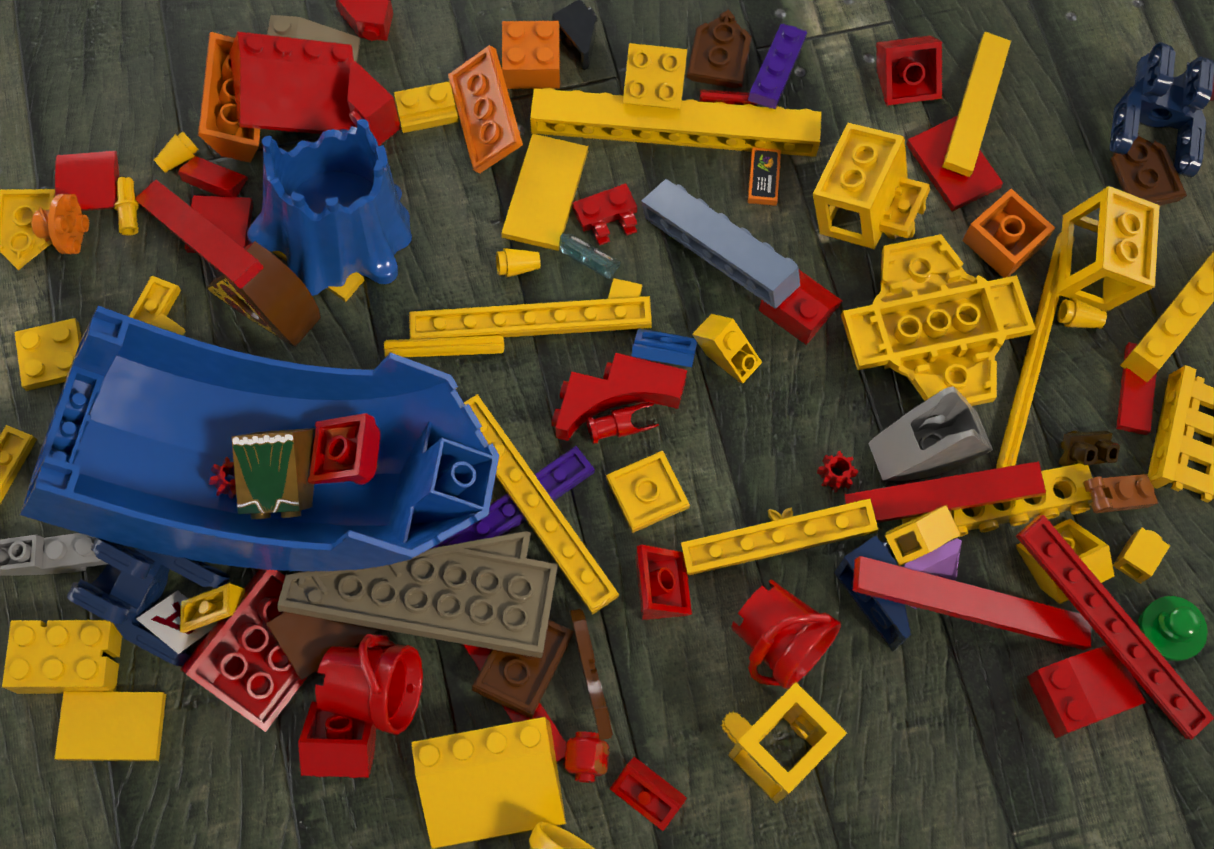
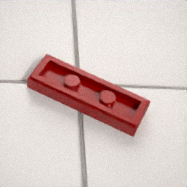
M1129 342L1125 346L1124 360L1137 344ZM1127 367L1123 368L1116 429L1148 435L1151 432L1157 373L1146 382Z

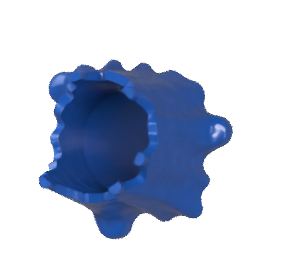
M360 119L357 121V128L351 126L350 130L331 129L324 131L316 142L302 140L290 152L279 148L271 136H265L262 139V212L247 231L249 244L256 241L269 251L284 253L287 258V267L304 283L312 296L318 295L328 286H343L348 276L355 272L379 284L393 282L398 276V265L394 256L397 251L408 246L412 239L410 215L400 202L402 190L393 181L384 145L378 146L374 135L370 131L368 121Z

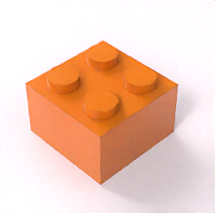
M502 21V72L507 89H560L559 21Z
M1010 189L970 224L962 241L998 274L1006 278L1012 275L1046 244L1055 227L1013 189Z

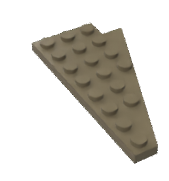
M519 532L431 548L411 560L386 566L342 571H305L286 575L278 601V611L542 658L558 564L527 559L531 532Z

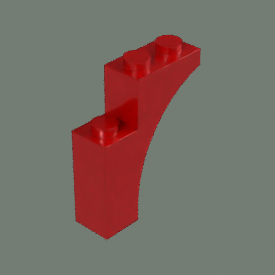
M615 353L613 363L607 362L603 379L571 372L569 382L563 381L560 399H564L561 409L556 408L552 418L551 426L555 427L556 438L568 441L574 432L586 422V417H594L603 411L621 405L650 402L679 409L687 370Z

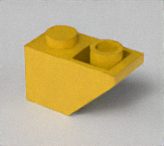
M711 314L692 334L706 356L740 383H744L762 363L733 318Z
M946 505L886 531L885 534L899 566L928 554L960 536V532Z

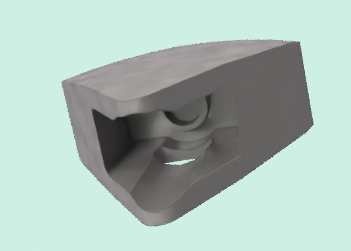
M954 386L945 388L924 401L868 443L883 481H908L935 476L970 463L993 450L978 413Z

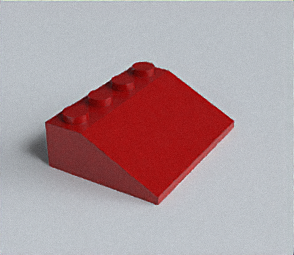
M237 32L230 50V61L239 127L322 134V132L331 129L350 130L351 126L355 127L354 122L349 116L351 111L347 101L350 65L354 62L352 45Z
M259 569L244 588L245 595L234 614L216 623L180 670L266 732L306 678L300 680L265 624L283 613V611H278V601L286 576L278 570Z

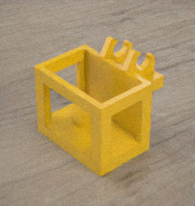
M847 123L813 192L821 235L872 249L876 248L883 232L890 239H896L897 236L907 239L913 238L915 234L914 220L917 213L924 214L926 210V198L930 192V184L908 179L904 136ZM838 208L859 213L862 234L832 226V221Z

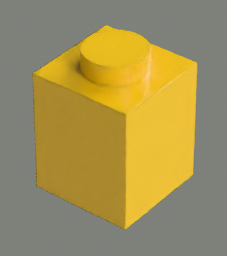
M1140 528L1130 536L1113 566L1141 584L1153 575L1170 545L1162 541V537L1156 532Z

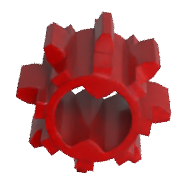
M838 451L835 457L825 455L822 460L825 466H820L817 470V474L824 478L822 486L827 487L829 485L833 487L832 490L837 493L841 486L842 488H851L853 482L850 478L856 477L858 470L854 469V466L851 465L854 458L844 457L841 451ZM833 468L840 469L843 472L842 475H835L832 472Z

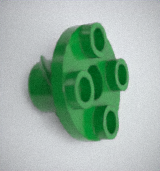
M1177 596L1158 598L1151 602L1139 617L1140 630L1166 661L1187 660L1197 655L1206 643L1208 630L1205 618L1193 603Z

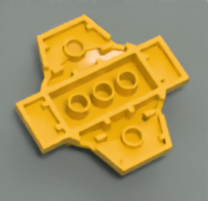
M942 234L885 245L882 250L880 293L875 297L873 304L845 310L841 314L857 370L884 365V369L891 368L908 377L924 401L941 390L954 386L971 406L993 402L997 397L996 354L1005 340L1031 335L1036 330L1017 275L987 281L980 275L975 278L967 274L962 268L964 263Z

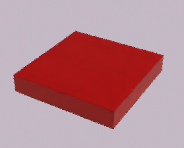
M193 195L191 207L242 248L248 246L247 231L251 225L254 204L252 198ZM185 243L187 253H196Z

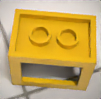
M1108 186L1065 213L1062 220L1056 294L1069 299L1076 298L1107 312L1154 288L1160 205ZM1100 207L1099 221L1086 216ZM1074 225L1098 233L1096 262L1070 276ZM1104 277L1102 298L1081 291V289Z
M796 682L753 726L744 717L742 718L741 714L739 715L738 712L734 713V711L733 713L729 712L728 715L726 714L721 725L724 733H727V737L735 744L729 756L776 804L786 797L847 734ZM783 718L799 737L806 740L812 746L789 772L759 744ZM763 769L772 777V779L763 771Z

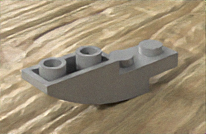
M82 533L45 538L36 534L0 539V576L86 571V567L108 563L98 559L91 550V545L96 537Z

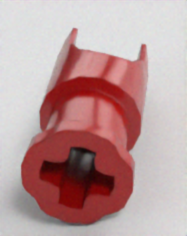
M648 402L611 411V415L595 419L591 416L586 417L587 429L592 444H597L603 438L615 435L620 438L657 427L659 423L638 428L634 427L631 423V416L636 410L653 406L654 403Z

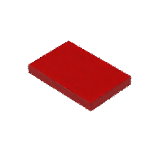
M957 116L908 139L906 143L952 212L1000 189L1003 185L1002 180L981 150H979L976 164L970 177L942 167Z

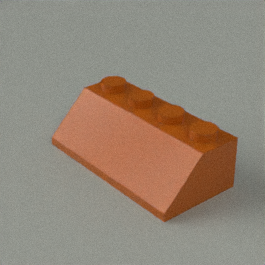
M210 32L198 136L221 156L251 163L259 147L260 129L239 127L230 61V50L235 38Z

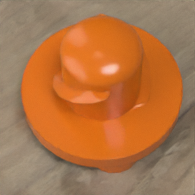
M58 194L52 200L49 210H43L40 207L33 214L31 226L36 237L45 239L46 242L52 241L59 253L79 254L83 234L89 230V219L87 215L82 214L75 194Z

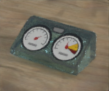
M562 234L560 236L562 253L602 276L611 279L621 264L619 260L573 234Z

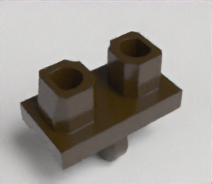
M1071 431L1064 434V441L1061 442V448L1064 450V453L1059 460V464L1070 466L1075 464L1116 463L1120 445L1111 441L1113 433L1108 431Z

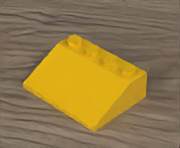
M546 717L411 742L415 775L432 849L532 831L539 822L550 823L555 826L566 824L551 724Z

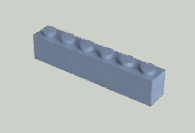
M665 179L641 200L646 220L776 309L800 286L799 268L792 259L782 257L775 252L771 245L766 242H760L747 229L739 228L730 222L726 215L723 213L718 214L709 208L705 201L700 198L696 199L688 194L681 185H675Z

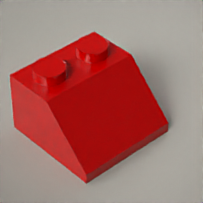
M933 36L876 42L877 73L887 106L942 99V41Z
M356 61L351 63L347 97L351 111L349 116L356 128L358 120H367L370 131L374 135L378 146H380L401 129L394 97Z
M799 270L800 286L776 309L761 299L759 311L807 345L842 304V300Z
M312 701L298 742L301 776L369 778L375 752L376 728L374 724L322 711L317 702Z

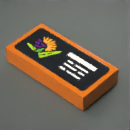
M752 147L747 203L777 205L781 150Z

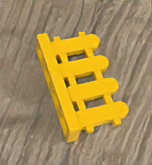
M1185 365L1168 376L1148 477L1154 488L1158 489L1168 483H1172L1171 489L1175 491H1181L1183 488L1201 494L1200 500L1208 503L1214 499V417L1198 410L1199 405L1214 410V388L1204 384V378L1195 377L1197 369ZM1194 432L1212 438L1211 445L1193 439ZM1188 460L1207 466L1206 473L1187 467Z

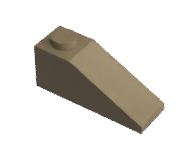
M271 15L267 35L352 45L354 61H358L360 37L301 17Z

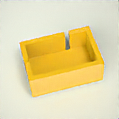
M11 620L2 687L16 694H63V691L116 692L119 664L109 657L102 655L104 651L112 657H120L122 635L114 623L107 620H48L47 624L41 620Z

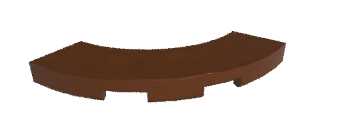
M581 608L571 610L570 615L599 738L600 741L612 738L611 735L613 733L608 708L594 664L595 658L587 621Z

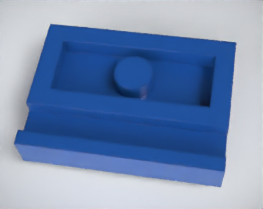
M638 328L631 356L692 368L697 341L695 338Z

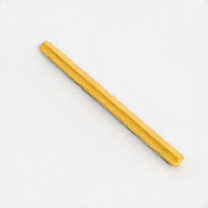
M1059 233L1054 246L1034 322L1036 330L1031 334L996 469L1016 465L1060 296L1056 293L1061 233Z

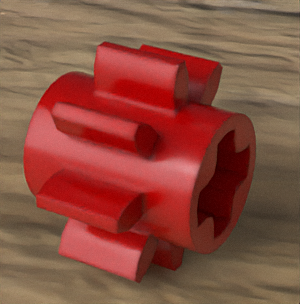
M225 457L222 466L218 464L212 466L211 471L217 476L210 477L208 484L216 486L217 496L221 495V493L229 494L230 499H233L236 495L234 462H230L229 458ZM229 474L234 477L230 482L224 479Z

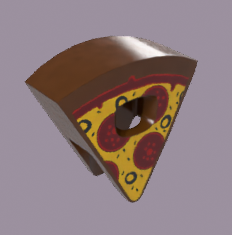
M254 241L244 249L258 259L264 268L242 289H239L223 274L215 278L207 286V289L249 320L286 343L296 347L320 320L319 308L307 287L296 274L269 250Z

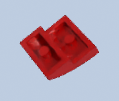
M117 151L56 156L55 196L58 194H75L81 211L115 209L114 204L117 202L116 182L119 178Z

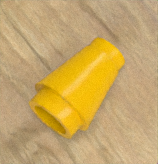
M181 132L178 136L174 134L154 161L167 173L169 170L195 157L194 153L199 149L184 132Z
M503 248V251L496 252L498 275H505L508 278L540 269L541 262L538 251Z
M1076 298L1062 301L1057 318L1058 322L1063 323L1065 327L1101 329L1106 323L1107 313Z

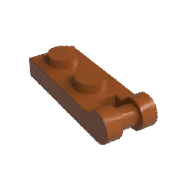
M1147 474L1108 478L1099 476L1083 482L1086 492L1091 494L1093 500L1091 507L1094 513L1149 508L1158 504L1154 487Z

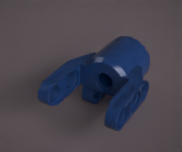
M1158 42L1150 53L1138 61L1134 86L1128 89L1114 107L1110 150L1125 155L1138 137L1139 122L1151 127H1172L1178 129L1174 167L1178 174L1191 178L1198 173L1203 161L1206 120L1202 109L1208 104L1212 96L1214 61L1205 57H1197L1191 63L1187 62V69L1183 74L1173 77L1176 52L1172 46Z
M95 538L91 545V550L98 559L108 564L100 576L91 584L82 579L79 582H73L67 598L93 614L114 623L124 639L166 662L182 667L192 655L191 651L186 648L181 653H176L136 618L150 610L157 603L167 584L170 569L203 587L210 586L216 589L226 585L230 576L206 562L135 549Z

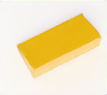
M228 583L217 589L215 588L181 601L180 632L186 633L232 616L245 595V589Z

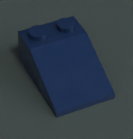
M874 536L846 555L834 574L893 652L911 635L905 604L853 591L856 558L862 556L897 565L890 546L884 541L881 542L877 536Z

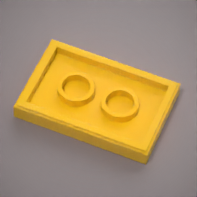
M63 691L55 759L59 761H159L166 694L164 692Z

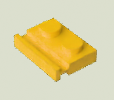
M450 81L394 92L403 133L459 122Z

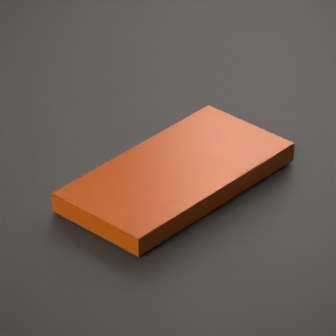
M489 45L448 74L473 171L482 173L523 146L496 48Z

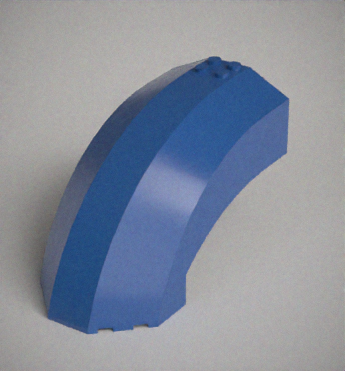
M98 306L80 341L56 405L20 515L117 544L201 562L283 571L365 569L411 560L488 516L499 453L493 444H488L480 430L482 425L470 405L464 404L456 390L458 385L452 375L394 353H390L374 370L304 365L264 358L204 343ZM364 413L375 418L376 425L380 430L377 469L373 478L363 485H358L352 481L314 484L312 507L301 510V516L282 518L281 512L270 513V518L251 519L250 514H238L236 495L233 499H230L229 494L221 493V495L217 496L216 486L208 484L210 477L217 476L211 471L214 464L222 466L225 457H228L230 462H234L231 436L264 431L316 428L315 422ZM229 474L224 479L230 482L234 477Z

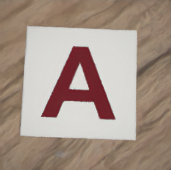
M177 590L136 619L179 654L211 631L217 622L186 633L180 632L181 601L187 598Z

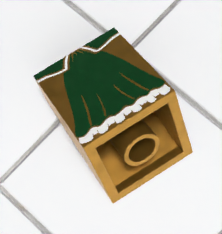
M316 428L264 431L231 436L238 514H250L251 519H265L271 517L270 513L281 512L282 518L301 516V510L312 507L314 484H310L307 481L310 475Z

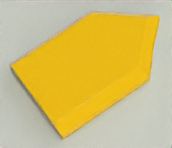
M55 189L0 190V252L17 270H20L52 244V241L46 242L45 239L35 236L31 220L33 214L40 207L43 210H49L51 202L55 197Z

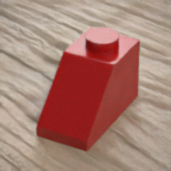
M335 0L338 12L360 38L370 41H387L393 18L391 0Z

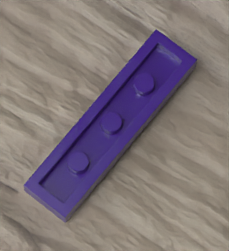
M780 24L751 88L748 101L776 109L805 42L807 31L798 29L795 26Z

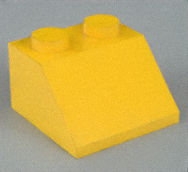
M1070 518L1054 526L1101 583L1114 577L1108 544ZM1022 543L1017 544L1016 547L1040 589L1059 604L1069 600Z

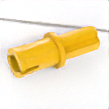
M119 177L116 182L117 202L114 204L115 210L118 211L119 233L126 236L135 235L139 232L137 223L139 203L135 201L134 181L130 177Z

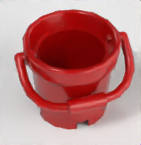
M771 579L768 581L771 590L766 589L763 585L758 588L738 612L744 619L739 626L733 621L731 630L741 637L753 650L749 656L750 663L748 666L751 678L760 684L782 686L784 689H789L795 682L798 683L825 654L839 633L841 622L828 613L820 614L784 589L775 580ZM764 661L773 671V677L759 674L757 665Z
M367 634L361 640L359 647L333 646L324 654L318 669V673L325 674L324 686L317 684L315 686L316 701L320 710L372 723L375 728L394 735L406 730L414 718L422 692L423 668L417 649L410 645H396L386 635Z

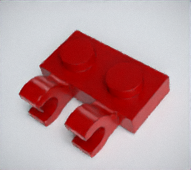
M626 183L572 202L573 211L583 232L592 229L599 246L610 242L608 237L610 231L607 223L619 219L626 236L637 232L635 227L637 220L634 216L637 213V204Z

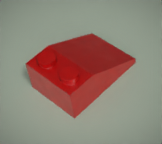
M1107 645L1038 669L1027 676L1055 738L1146 703L1133 675Z

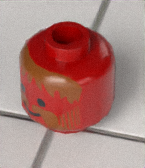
M576 732L575 737L570 738L566 742L564 769L568 773L574 774L575 781L595 783V776H602L608 770L609 744L605 740L600 741L598 733Z

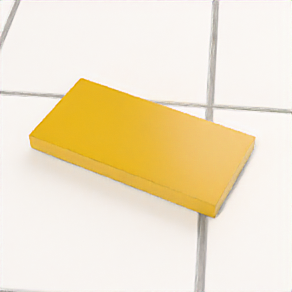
M532 134L501 232L502 238L559 251L572 202L574 201L588 154V146Z

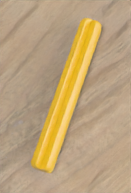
M501 335L386 340L384 342L385 357L390 353L402 357L503 353L505 349L504 338Z

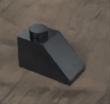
M577 0L552 14V21H559L560 41L583 70L589 68L596 37L597 16L590 6L586 7L582 0Z

